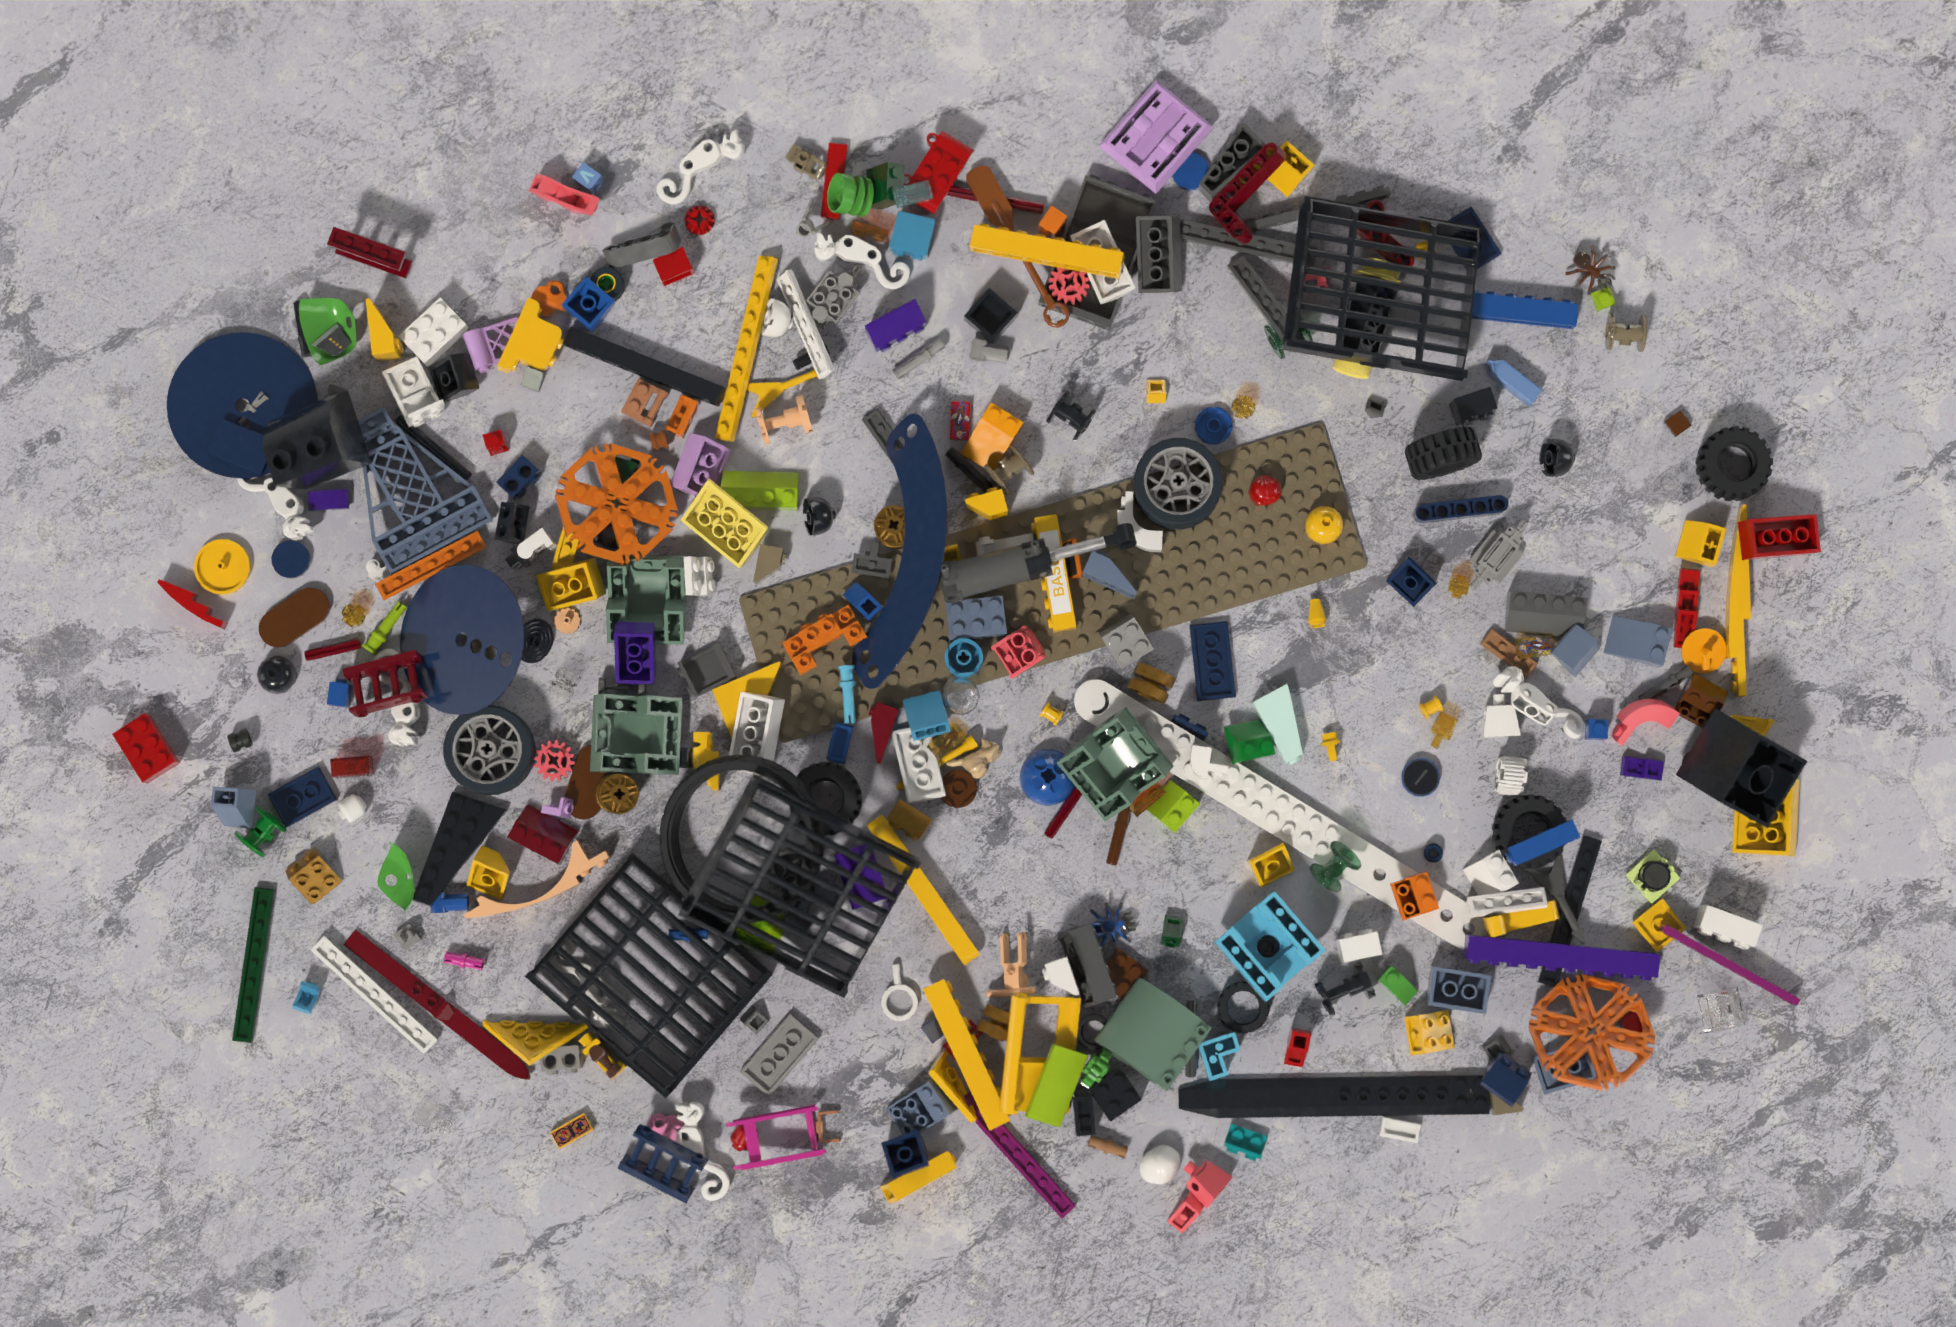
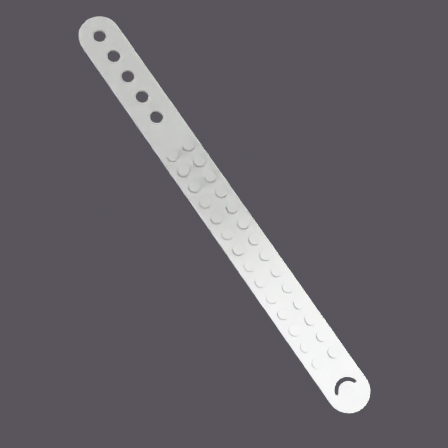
M1093 679L1084 682L1077 689L1074 705L1077 713L1084 720L1097 727L1126 707L1172 762L1174 767L1170 770L1171 773L1399 912L1390 884L1418 874V872L1239 763L1232 764L1230 757L1109 683ZM1103 693H1107L1109 697L1107 709L1103 713L1093 714L1092 711H1097L1104 707L1105 697ZM1191 746L1212 748L1210 763L1229 766L1228 774H1223V777L1211 776L1212 772H1208L1207 779L1197 776L1190 766ZM1378 868L1383 869L1385 872V878L1381 881H1377L1373 876L1374 871ZM1430 880L1439 909L1410 918L1411 920L1461 950H1464L1465 934L1463 926L1466 923H1471L1474 926V933L1472 935L1487 936L1483 917L1486 916L1471 918L1469 909L1465 908V901ZM1445 909L1450 910L1452 913V918L1448 922L1443 921L1440 917L1441 912Z

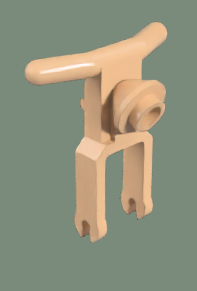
M1019 932L1017 935V963H1009L1008 934L1000 935L1001 965L1004 967L1005 989L988 990L986 992L987 997H1011L1016 992H1026L1027 995L1035 993L1034 987H1027L1029 979L1023 972V967L1027 963V935L1025 932Z

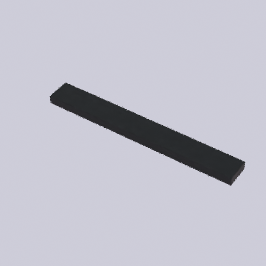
M1582 835L1564 893V897L1576 921H1578L1602 843L1601 840ZM1560 906V919H1557L1549 943L1570 945L1573 930ZM1542 966L1537 982L1555 987L1559 982L1563 968H1557V971L1545 970V966Z

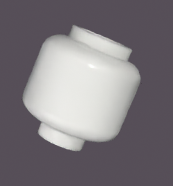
M350 794L338 802L339 810H337V813L342 820L346 819L352 823L365 815L367 806L359 795Z

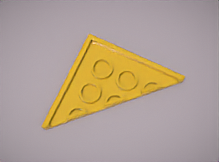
M780 661L712 689L731 739L740 693L748 692L768 695L782 665Z
M489 1020L483 1021V1027L529 1066L588 1029V1026L583 1022L582 1024H571V1022L543 1024V1021H528V1023L500 1020L501 1023L489 1022Z

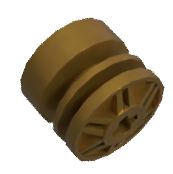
M898 505L887 506L876 515L874 531L878 541L883 546L890 549L903 547L905 535V513L903 507ZM891 522H893L894 524L898 523L897 530H895L894 528L889 529L891 527Z
M613 773L599 780L595 787L594 795L596 803L605 812L624 814L632 810L637 804L639 790L635 781L629 776ZM618 789L619 792H622V796H619V799L617 796H614V792H617Z

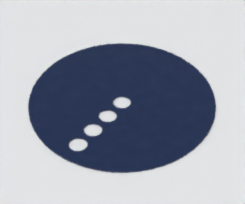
M229 333L202 343L180 363L168 389L167 417L172 434L178 445L196 464L224 477L255 478L259 477V475L207 454L221 420L225 419L236 424L239 418L246 417L250 421L248 429L264 435L265 429L271 420L317 402L318 399L316 387L308 368L296 353L286 345L261 334ZM260 392L269 398L260 404L254 413L249 410L239 412L235 407L237 400L241 398L248 400L251 405ZM266 464L261 476L270 474L268 464Z
M457 565L441 570L430 577L418 589L403 619L400 635V653L417 650L422 655L423 662L417 664L415 668L418 687L423 689L429 697L423 699L425 703L438 711L448 714H470L491 705L506 691L517 673L524 649V623L518 601L509 586L499 576L488 569L474 565ZM463 632L467 636V643L460 647L457 645L456 638L459 633ZM475 639H479L482 643V648L478 653H474L471 650V643ZM492 645L496 648L497 653L494 659L489 660L485 652ZM504 652H508L511 655V663L508 666H503L500 662V657ZM403 667L406 677L410 683L408 668Z

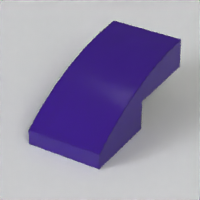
M348 489L308 492V511L349 509Z
M1622 756L1620 776L1662 781L1664 761Z

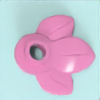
M655 1113L649 1118L648 1125L657 1133L677 1142L676 1130L680 1129L684 1122L677 1119V1115L674 1114L665 1116L661 1113ZM656 1121H662L660 1126H655Z

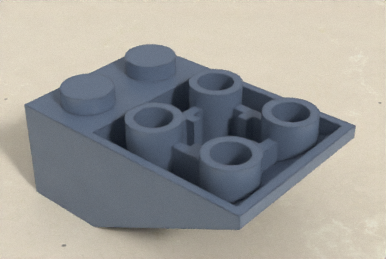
M931 1079L886 1109L904 1135L915 1130L921 1133L958 1108L944 1094L939 1085Z

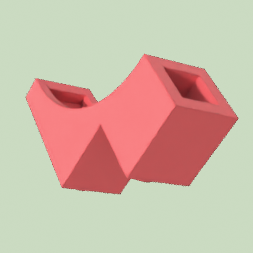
M539 174L535 175L529 192L545 201L557 203L573 213L591 216L596 211L597 203L600 199Z

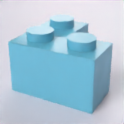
M1234 1031L1202 1041L1198 1047L1208 1080L1211 1081L1227 1076L1228 1072L1222 1056L1241 1051Z

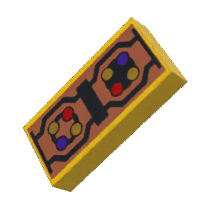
M585 1113L551 1131L550 1134L558 1148L561 1149L594 1129Z

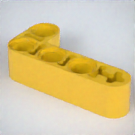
M1555 899L1547 901V908L1483 917L1487 937H1495L1510 931L1560 919Z

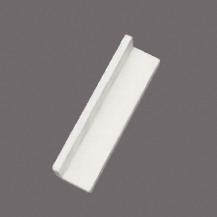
M1544 887L1468 897L1465 903V908L1469 909L1471 918L1547 908L1548 906Z

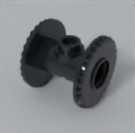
M1066 391L1052 409L1046 422L1050 424L1055 416L1064 422L1070 420L1068 425L1077 430L1073 441H1077L1088 428L1096 414V410L1093 409L1086 416L1083 414V408L1075 402L1072 405L1066 402L1070 395V392Z

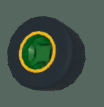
M602 267L593 272L590 278L591 281L615 301L621 298L624 293L625 283L621 274L616 269Z

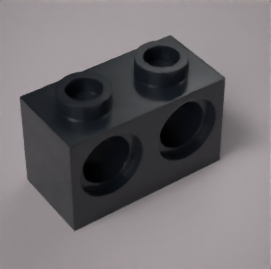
M501 502L494 539L506 543H522L525 537L530 506L515 502Z
M1092 1095L1072 1097L1076 1136L1096 1135Z

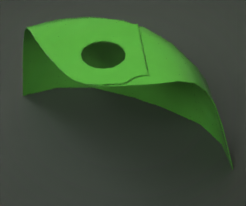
M336 298L300 299V323L310 354L314 360L322 366L349 354L356 346V323L354 315L342 300ZM347 317H350L352 321L351 328H349L347 325ZM336 323L338 326L342 325L343 333L351 342L337 356H333L311 345Z
M389 841L390 850L379 872L377 883L383 893L403 908L405 912L411 904L415 892L413 874L407 855L399 846ZM394 875L397 878L396 885L393 887L387 886L385 884L386 876Z

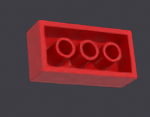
M1817 514L1757 518L1738 522L1742 560L1811 555L1821 552Z

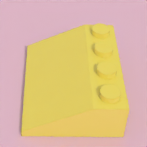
M711 479L707 480L681 519L684 524L738 568H741L750 560L769 528Z

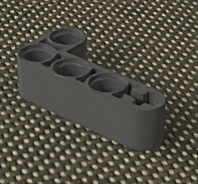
M670 222L660 226L657 233L609 245L603 249V254L608 266L615 269L670 254L678 249L681 238L675 223Z

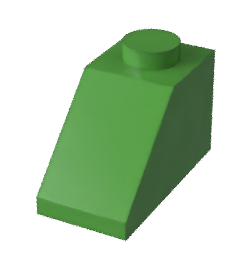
M1389 965L1376 979L1405 1006L1418 992L1392 965Z

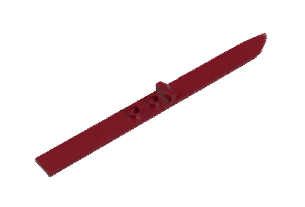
M356 929L343 944L345 947L506 1073L516 1078L530 1080L528 1068L520 1057Z

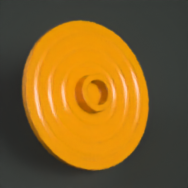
M1700 628L1691 632L1685 638L1681 648L1684 664L1693 672L1700 674L1710 673L1718 669L1724 662L1727 652L1723 637L1715 630L1709 628Z

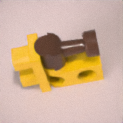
M586 1033L578 1040L585 1047L582 1052L585 1055H590L591 1060L595 1061L610 1079H614L627 1067L622 1060L618 1063L610 1055L608 1047L603 1045L605 1042L601 1038H595L591 1033Z

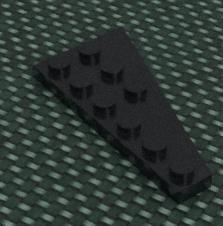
M452 792L412 901L431 907L450 881L458 874L461 867L466 864L482 844L489 832L494 829L501 817L505 815L507 810Z

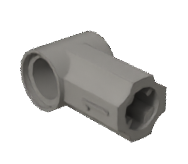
M972 339L969 358L982 362L988 360L1006 363L1009 347L991 344L986 340Z

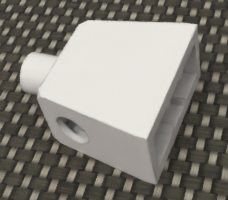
M1505 694L1493 695V706H1486L1484 708L1481 738L1520 736L1515 708L1513 705H1505Z

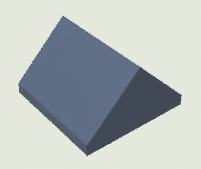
M1574 624L1550 653L1576 677L1599 651L1600 646L1596 638L1577 624Z

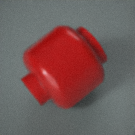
M743 1124L737 1125L730 1135V1140L733 1143L732 1147L740 1152L742 1150L748 1151Z

